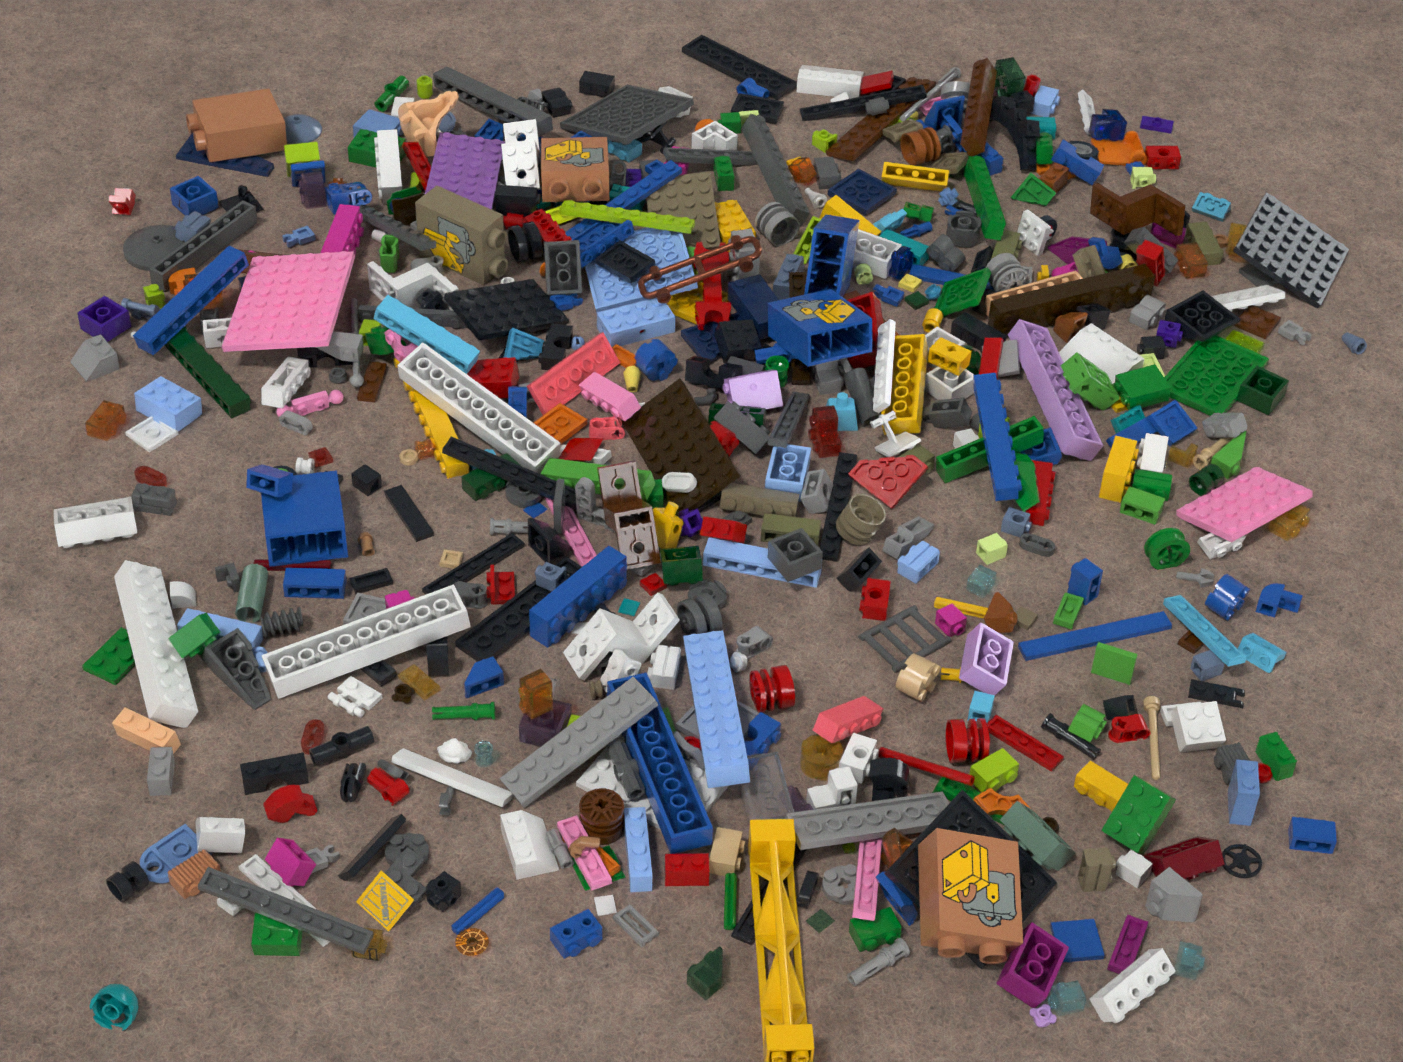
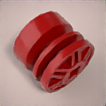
M787 665L771 667L770 676L766 669H760V672L758 670L750 672V694L757 712L763 713L766 711V708L768 711H773L774 703L779 709L794 707L795 689Z
M977 718V721L969 719L967 728L963 719L947 720L945 741L950 763L965 762L967 753L971 762H977L978 758L980 761L989 756L990 735L985 718Z

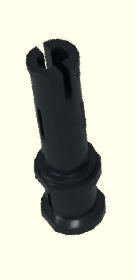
M1051 713L1047 715L1042 722L1041 728L1053 733L1057 739L1065 740L1092 760H1095L1097 756L1090 752V749L1098 755L1100 754V748L1069 732L1070 726L1068 724L1060 722Z

